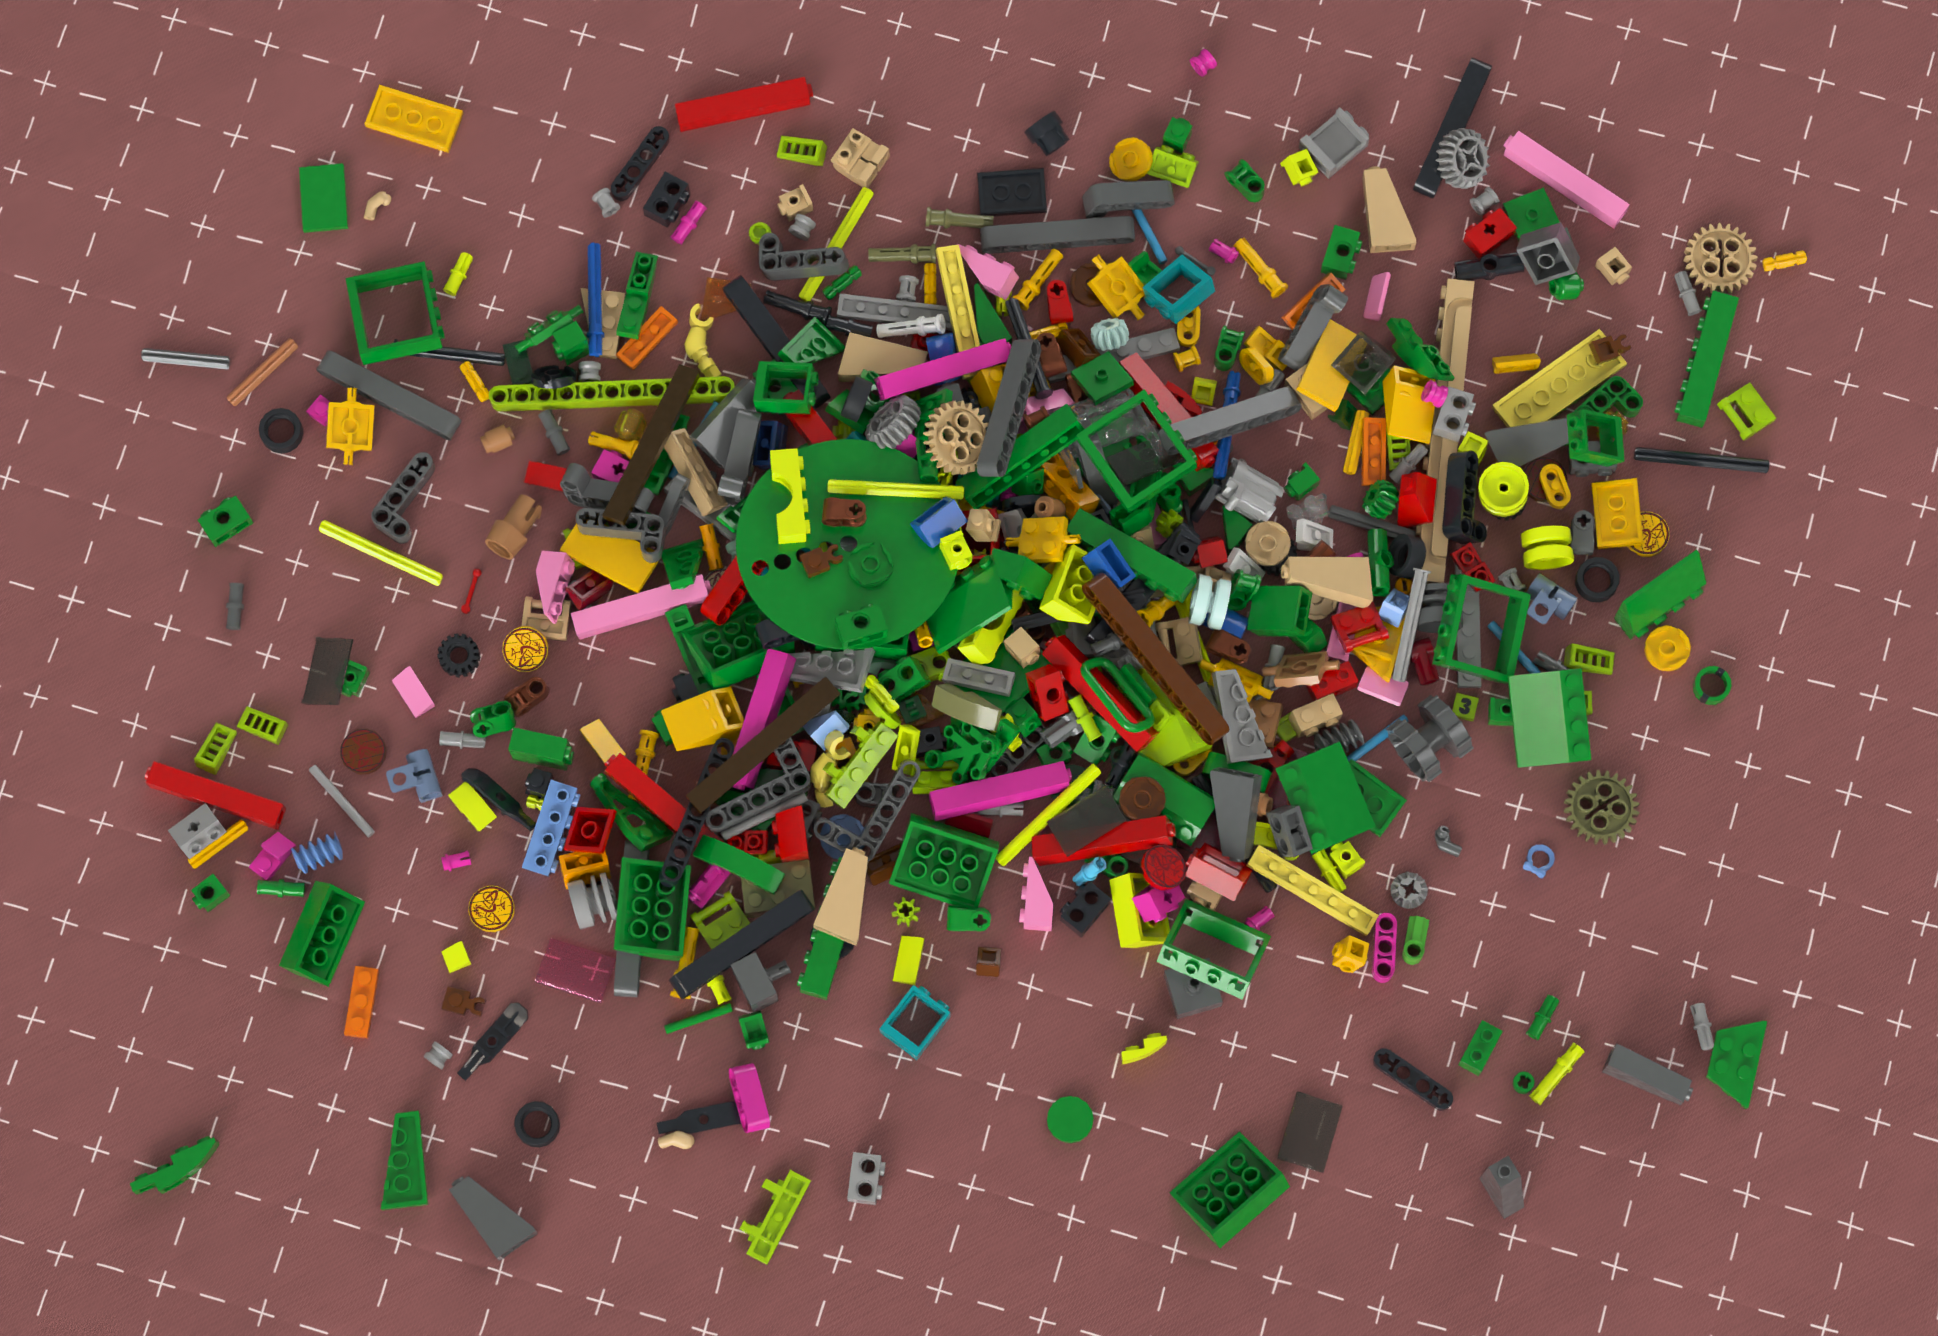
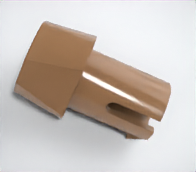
M523 494L519 495L504 519L495 520L485 540L486 545L494 553L511 560L527 543L525 536L535 521L540 519L542 511L540 505H537L535 508L532 507L535 503L534 499Z

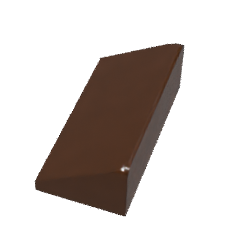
M1079 328L1062 329L1056 340L1059 347L1076 368L1101 355Z
M901 843L874 855L872 860L868 861L867 875L873 886L890 879Z

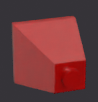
M1420 472L1402 475L1397 525L1407 528L1433 523L1437 479Z
M576 807L563 849L565 851L604 854L617 811L614 809Z

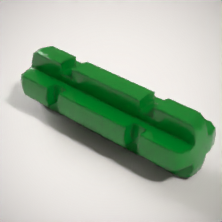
M853 265L848 269V273H843L832 282L831 286H826L822 290L823 295L828 300H831L836 296L837 292L840 293L852 284L853 280L856 281L861 277V270L856 265Z

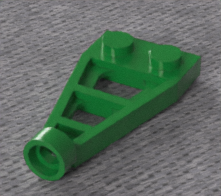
M947 388L915 401L921 411L920 420L916 423L917 427L914 428L920 480L926 483H934L938 480V468L936 467L938 460L931 461L933 453H926V444L923 442L928 440V436H925L923 432H926L925 423L930 421L928 416L935 414L934 409L941 407L943 403L952 401L953 391Z
M603 773L598 774L591 781L590 787L595 791L604 807L617 811L614 821L626 838L638 850L643 852L671 839L674 833L663 822L614 787ZM613 800H617L626 808L619 810ZM634 814L646 824L635 828L626 817Z

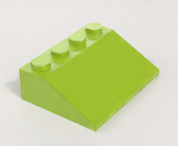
M1148 672L1141 675L1158 697L1157 699H1161L1175 716L1159 731L1160 733L1145 749L1138 751V753L1141 752L1166 768L1212 749V745L1206 744ZM1120 687L1117 688L1128 699Z

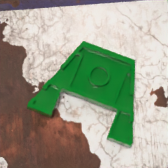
M954 685L955 687L959 688V689L962 690L963 692H967L966 690H964V689L961 688L960 686ZM951 717V725L958 726L959 733L973 745L979 744L974 737L962 731L963 721ZM1002 719L999 722L995 735L1000 739L1001 751L996 757H990L985 767L986 775L1020 733L1021 729L1007 719ZM978 727L983 734H990L985 729ZM947 738L946 752L962 748L952 739ZM981 753L975 755L968 772L971 771L972 767L976 766ZM963 757L953 761L960 765Z

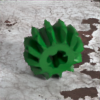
M1377 480L1366 491L1367 494L1363 498L1364 503L1362 507L1373 518L1385 519L1396 508L1395 505L1399 501V491L1389 481Z

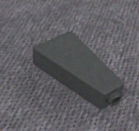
M742 378L689 436L718 468L725 469L739 409L757 412L753 402L756 384L754 379Z
M1567 417L1495 429L1484 433L1498 463L1508 462L1518 467L1569 443Z
M1217 767L1210 771L1222 856L1230 857V860L1234 862H1243L1251 857L1253 852L1262 775Z
M1617 1043L1610 1051L1602 1073L1678 1105H1681L1684 1100L1689 1101L1693 1088L1690 1087L1692 1080Z
M1508 1155L1489 1166L1479 1178L1503 1219L1524 1208L1521 1175Z
M462 1176L451 1184L453 1187L449 1191L499 1261L538 1234L533 1226L469 1176L466 1178Z

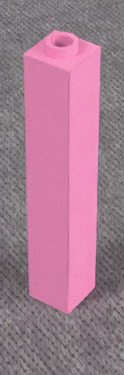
M1520 131L1514 137L1510 135L1504 144V147H1506L1505 157L1613 229H1615L1626 214L1630 204Z
M701 574L696 576L694 584L684 589L672 590L670 584L573 612L571 616L576 635L581 640L665 615V612L685 604L687 608L702 604L712 588L710 581H705Z

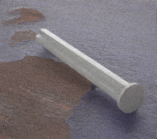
M1413 568L1415 573L1392 679L1395 681H1406L1427 578L1431 571Z

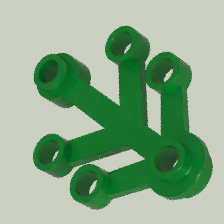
M963 722L962 731L965 734H970L979 742V744L973 745L959 733L958 726L947 725L944 728V736L952 739L962 748L947 752L929 750L925 754V763L929 768H940L946 761L963 757L958 769L952 774V780L955 784H964L968 780L967 771L975 755L981 753L976 766L971 768L970 775L974 780L984 779L986 776L985 767L990 757H996L1001 751V742L996 735H985L977 726L971 724V730H969V724Z

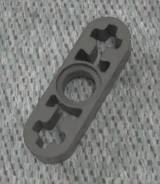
M678 474L673 480L659 514L664 521L665 537L673 526L690 484V479L681 474ZM655 525L653 531L658 530L660 527Z

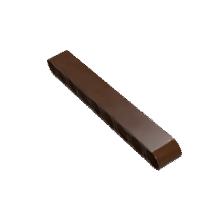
M1100 572L1082 585V591L1086 598L1206 744L1213 745L1230 731L1225 719L1109 577Z

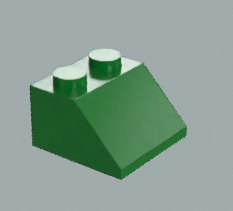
M993 548L992 555L999 578L1006 582L1005 586L1014 591H1019L1018 595L1027 600L1032 598L1042 600L1053 575L1028 557Z

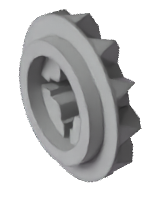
M1407 871L1399 874L1391 884V896L1400 907L1406 909L1416 908L1427 897L1428 887L1425 879L1419 876L1418 873ZM1414 882L1413 890L1416 893H1410L1407 898H1404L1406 890L1403 887H1408L1409 884Z

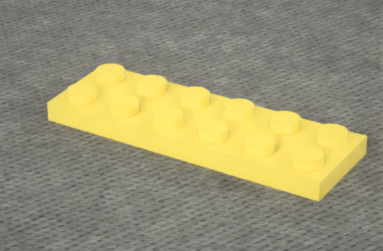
M1598 329L1494 403L1492 408L1507 427L1551 420L1623 369L1627 362L1620 355L1614 360L1597 365L1589 344L1592 341L1606 337Z

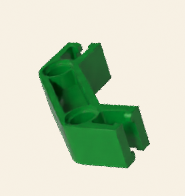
M1141 434L1136 437L1137 452L1131 448L1132 444L1130 442L1123 445L1124 453L1127 455V462L1134 468L1129 492L1131 498L1161 479L1163 471L1158 449ZM1158 494L1129 514L1122 504L1109 511L1112 527L1118 530L1121 529V532L1132 536L1150 524L1154 517Z

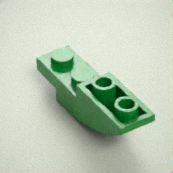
M641 252L635 253L616 336L639 340L652 293L658 261L657 255Z
M1404 318L1389 319L1386 325L1396 338L1392 348L1407 365L1428 378L1444 381H1453L1455 379L1450 371V367L1439 355L1438 349L1433 345H1424L1422 339L1417 336L1412 328V324Z
M207 1136L199 1139L197 1145L190 1148L183 1146L176 1149V1154L170 1156L173 1165L164 1164L158 1167L155 1173L138 1175L134 1178L135 1181L130 1183L132 1191L138 1195L157 1187L158 1191L164 1194L176 1188L196 1174L207 1163L219 1146L218 1140Z

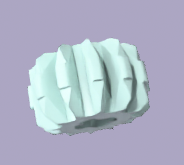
M1108 318L1094 324L1091 328V339L1096 349H1101L1102 351L1119 349L1120 346L1126 345V342L1129 340V330L1124 320Z

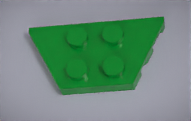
M1767 1021L1717 1030L1715 1033L1714 1047L1711 1051L1706 1077L1721 1087L1722 1091L1728 1096L1733 1097L1739 1102L1740 1106L1744 1109L1749 1108Z

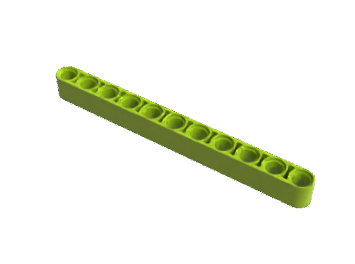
M725 376L699 377L686 404L713 403L714 401L720 403L729 394V392H720V388L722 386H729L731 391L735 387L734 382L731 378ZM671 379L575 382L569 386L555 389L538 388L533 384L498 385L489 391V400L492 407L496 411L501 412L659 405ZM700 387L708 388L705 394L697 393ZM637 389L641 391L636 397L629 395L632 390ZM655 389L663 390V393L659 396L652 394ZM612 390L618 392L617 396L613 398L607 396L608 392ZM589 391L596 393L590 399L585 398L584 395ZM566 392H571L573 394V396L570 399L566 400L562 398L563 394ZM543 393L550 394V398L547 400L539 399ZM521 394L528 395L525 401L517 400V397ZM498 395L506 396L502 402L494 401Z

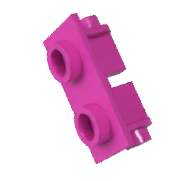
M710 864L689 889L688 899L703 909L731 873L719 866Z

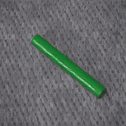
M727 1003L666 1024L664 1027L666 1033L669 1034L733 1012L731 1004Z

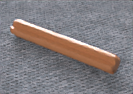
M291 338L286 340L227 396V400L233 406H237L298 349L297 343Z

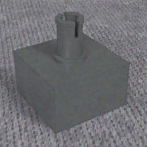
M1561 222L1522 234L1516 249L1535 285L1576 273L1580 256Z
M756 952L731 964L733 974L753 1012L760 1011L779 1001L772 985L773 981L791 973L785 959L768 969L763 968Z
M1172 968L1164 971L1165 982L1177 1019L1222 1007L1223 1001L1219 989Z

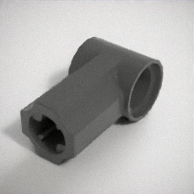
M1068 707L1069 712L1060 715V718L1040 731L1042 739L1049 748H1054L1069 736H1074L1084 731L1082 726L1077 724V717L1071 707Z

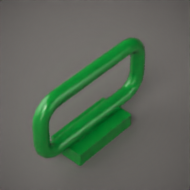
M1095 657L1081 665L1080 670L1084 680L1125 730L1137 733L1153 726L1155 721L1154 714L1149 707L1158 697L1131 663L1125 664L1119 670L1107 658ZM1098 666L1106 668L1139 713L1143 714L1145 720L1136 724L1130 722L1094 678L1090 669Z

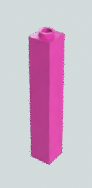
M1004 338L877 377L874 381L880 400H886L980 371L981 369L1006 363L1011 345Z
M773 649L767 650L733 755L777 718L796 662V658L790 654ZM762 762L732 787L742 791L745 790V787L754 789Z
M1064 761L930 791L929 803L934 820H943L1063 792L1072 782V774L1070 768L1066 769Z

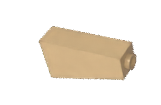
M1378 166L1369 167L1367 170H1364L1362 181L1370 253L1415 250L1416 237L1387 169H1380Z
M849 333L838 372V380L854 382L856 376L859 377L863 369L874 371L879 376H883L929 362L928 352Z
M1288 557L1284 565L1281 566V577L1285 579V586H1302L1314 595L1360 608L1368 607L1373 601L1369 557Z
M853 847L852 850L846 848L813 927L857 946L868 857L864 856V851Z

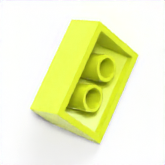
M1073 544L1065 549L1063 562H1056L1052 572L1053 576L1045 591L1039 609L1057 620L1084 624L1091 623L1095 607L1082 591V585L1094 577L1082 559L1083 556L1088 554L1086 551Z
M1128 873L1110 879L1120 947L1139 948L1164 944L1170 932L1168 915L1159 922L1151 920L1144 923L1132 900L1136 894L1149 885L1143 874Z

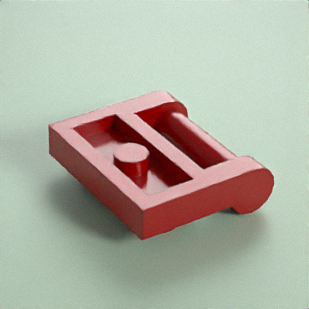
M1371 602L1365 608L1356 607L1331 616V623L1345 653L1353 651V648L1379 639L1381 641L1389 639L1388 630L1384 626L1374 602ZM1374 627L1376 629V631L1351 640L1348 638V636Z

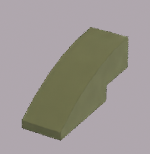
M951 683L940 684L935 687L932 707L968 724L990 731H997L1002 712L1000 708L972 691L963 692Z

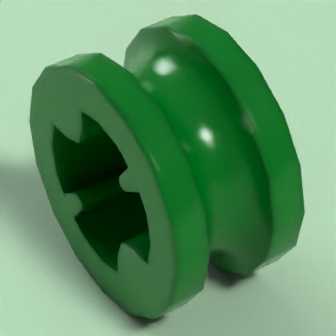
M1525 1071L1518 1073L1512 1082L1513 1088L1520 1094L1530 1092L1535 1083L1533 1076ZM1520 1077H1525L1524 1080L1526 1078L1529 1080L1530 1083L1527 1084L1526 1089H1523V1086H1518L1517 1083L1520 1081Z

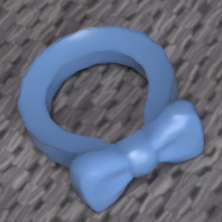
M1545 845L1533 846L1528 851L1527 861L1524 862L1523 869L1531 871L1542 879L1545 877L1546 871L1554 864L1555 857L1553 851ZM1536 851L1545 852L1549 857V863L1540 868L1533 866L1532 854Z

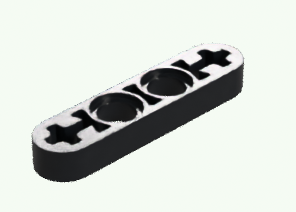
M656 126L650 130L613 181L611 193L616 200L624 201L632 195L668 145L669 133L664 127ZM661 133H662L664 140L659 139V140L656 142V144H655V146H656V148H657V150H656V149L653 147V144H654L655 141H656L655 135H658V136H659V135H661ZM644 150H650L653 156L648 160H644L640 157V154ZM636 167L640 170V174L637 177H630L628 170ZM623 178H625L628 181L625 185L626 192H620L618 194L617 187H623V185L625 184V180Z
M1385 1048L1375 1053L1373 1057L1374 1066L1439 1111L1447 1110L1452 1105L1453 1095L1448 1089L1397 1054ZM1386 1054L1389 1056L1387 1060L1393 1064L1395 1060L1399 1063L1390 1072L1391 1066L1384 1063L1381 1065L1379 1063V1055L1383 1057ZM1399 1067L1409 1069L1410 1076L1407 1079H1401L1397 1076V1069ZM1420 1080H1425L1429 1084V1090L1425 1093L1419 1092L1416 1088V1083ZM1436 1087L1435 1093L1439 1096L1445 1094L1448 1104L1443 1103L1439 1105L1437 1103L1439 1099L1433 1095L1431 1099L1427 1096Z

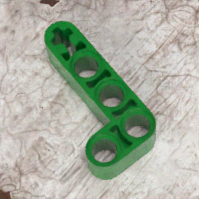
M1613 376L1574 412L1585 409L1606 414L1612 407H1615L1625 417L1632 418L1640 412L1643 399L1624 378ZM1610 386H1618L1621 392H1613ZM1601 400L1605 406L1597 407L1594 401ZM1632 401L1637 407L1634 409L1629 408L1626 402Z

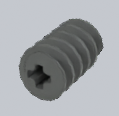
M1352 719L1348 720L1347 726L1344 723H1340L1339 730L1335 726L1331 727V734L1326 729L1322 731V737L1318 733L1314 734L1313 743L1316 751L1339 741L1346 752L1349 751V744H1352L1356 749L1358 740L1365 745L1360 728Z

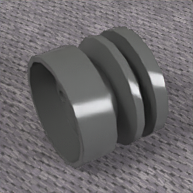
M1449 583L1426 584L1417 625L1418 631L1438 633L1443 615L1442 608L1448 591L1447 585ZM1461 613L1458 630L1463 628V613Z

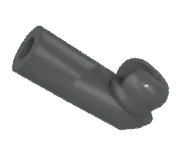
M1439 826L1434 836L1438 848L1441 851L1458 857L1462 847L1451 842L1448 827Z

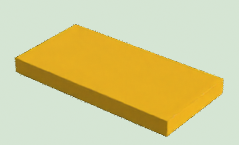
M379 85L364 125L370 129L449 153L463 116V110Z
M1330 319L1314 347L1296 390L1335 412L1341 403L1367 340Z
M577 523L560 548V552L567 553L571 559L636 593L641 591L659 562L649 563L645 561L642 556L640 542L636 540L584 535L578 530ZM649 547L646 549L647 552L655 551Z

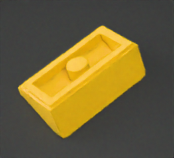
M1536 353L1492 358L1493 372L1495 374L1537 370L1541 363L1540 357Z
M600 719L580 729L583 737L604 764L613 754L616 757L619 753H622L624 756L626 755Z

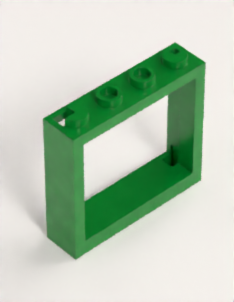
M425 261L345 278L359 354L363 365L443 348L441 339H445L443 326H438L437 321L441 320L439 307L434 305V301H438L435 288H431L430 285L431 282H434L432 270H427ZM422 280L432 335L369 348L359 293Z
M1145 389L1076 435L1078 443L1128 514L1197 468V456L1191 448L1186 449L1183 444L1185 440L1178 430L1174 431L1169 425L1172 421L1165 411L1160 412L1157 408V405H1159L1157 399L1152 393L1148 395ZM1144 402L1183 457L1185 463L1131 498L1089 437Z
M1464 574L1451 575L1449 585H1447L1446 600L1442 608L1443 615L1438 628V639L1433 651L1435 653L1432 664L1493 682L1508 683L1507 676L1515 674L1531 594ZM1467 585L1510 597L1494 671L1452 659Z
M1186 899L1161 948L1156 962L1243 1000L1271 936ZM1187 908L1192 910L1193 913L1186 912ZM1182 925L1190 926L1255 955L1246 976L1243 977L1173 946ZM1257 939L1263 941V944L1256 943Z

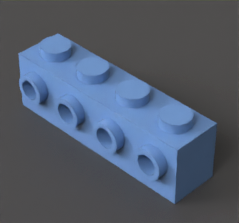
M550 780L522 865L523 869L550 877L551 873L555 874L559 864L556 856L558 850L563 851L566 838H563L565 829H570L574 817L570 815L572 807H577L581 794L577 793L578 788Z

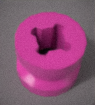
M1202 49L1197 57L1193 56L1189 60L1193 69L1201 77H1204L1209 69H1214L1217 66L1216 60L1206 49Z
M1430 380L1422 391L1421 400L1426 403L1432 402L1433 406L1439 408L1447 398L1448 387L1438 386L1435 381Z

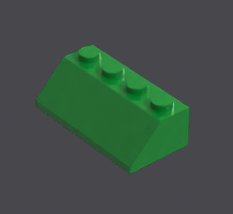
M1140 752L1112 799L1119 802L1123 786L1132 778L1151 777L1159 782L1165 793V807L1160 816L1166 815L1169 821L1174 823L1176 831L1174 837L1192 846L1215 809L1213 796Z
M315 881L279 966L296 975L329 987L365 901L332 884Z

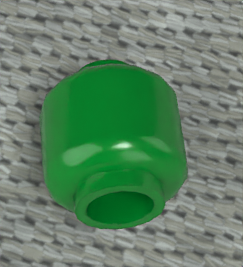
M1577 272L1549 281V291L1559 301L1577 299L1584 289V281Z

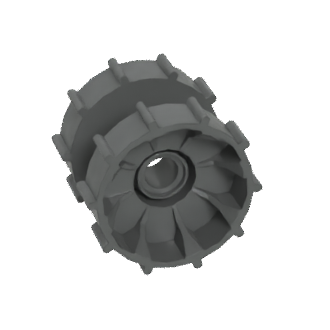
M1430 695L1417 705L1420 711L1419 715L1425 722L1420 728L1415 729L1405 719L1402 721L1398 719L1386 728L1388 739L1398 756L1401 757L1410 768V771L1417 775L1422 782L1426 780L1430 782L1442 773L1440 762L1435 756V753L1441 748H1445L1454 758L1458 756L1460 759L1474 749L1471 741L1472 738L1463 726L1462 721L1450 709L1449 705H1446L1437 695L1434 697Z

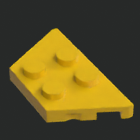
M1381 606L1376 607L1378 613L1380 612ZM1405 616L1398 628L1382 620L1388 630L1389 639L1384 641L1379 639L1353 648V651H1351L1386 682H1390ZM1374 627L1356 633L1354 638L1376 631V629Z

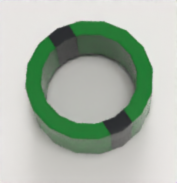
M1717 666L1703 668L1693 682V692L1696 698L1707 705L1721 703L1728 696L1732 687L1729 674ZM1706 674L1718 675L1725 684L1724 693L1717 697L1706 695L1700 688L1701 677Z

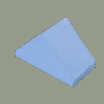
M1394 588L1382 603L1379 612L1381 620L1398 628L1406 615L1410 596Z
M836 710L813 718L803 726L806 732L824 751L826 750L824 740L830 732L838 730L844 734L850 727Z

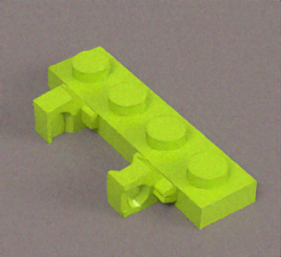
M878 721L873 729L869 728L867 731L861 726L857 727L855 725L850 733L855 734L860 741L858 750L846 766H842L841 769L834 767L832 762H827L823 768L832 777L830 780L832 784L824 795L841 809H845L898 737L883 722Z
M792 1170L789 1171L785 1181L779 1179L777 1184L768 1179L764 1180L761 1188H765L774 1194L771 1198L774 1202L763 1223L759 1222L757 1227L743 1220L739 1230L750 1235L747 1240L752 1242L746 1253L747 1255L768 1265L811 1180Z

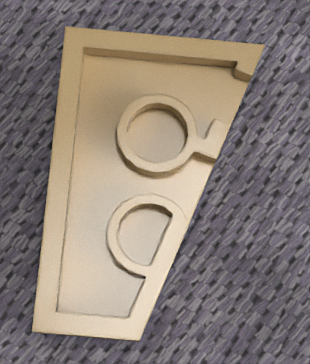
M581 288L589 328L588 289ZM602 290V332H604L605 336L602 338L601 358L617 359L616 353L618 352L620 336H616V330L626 296L625 293Z

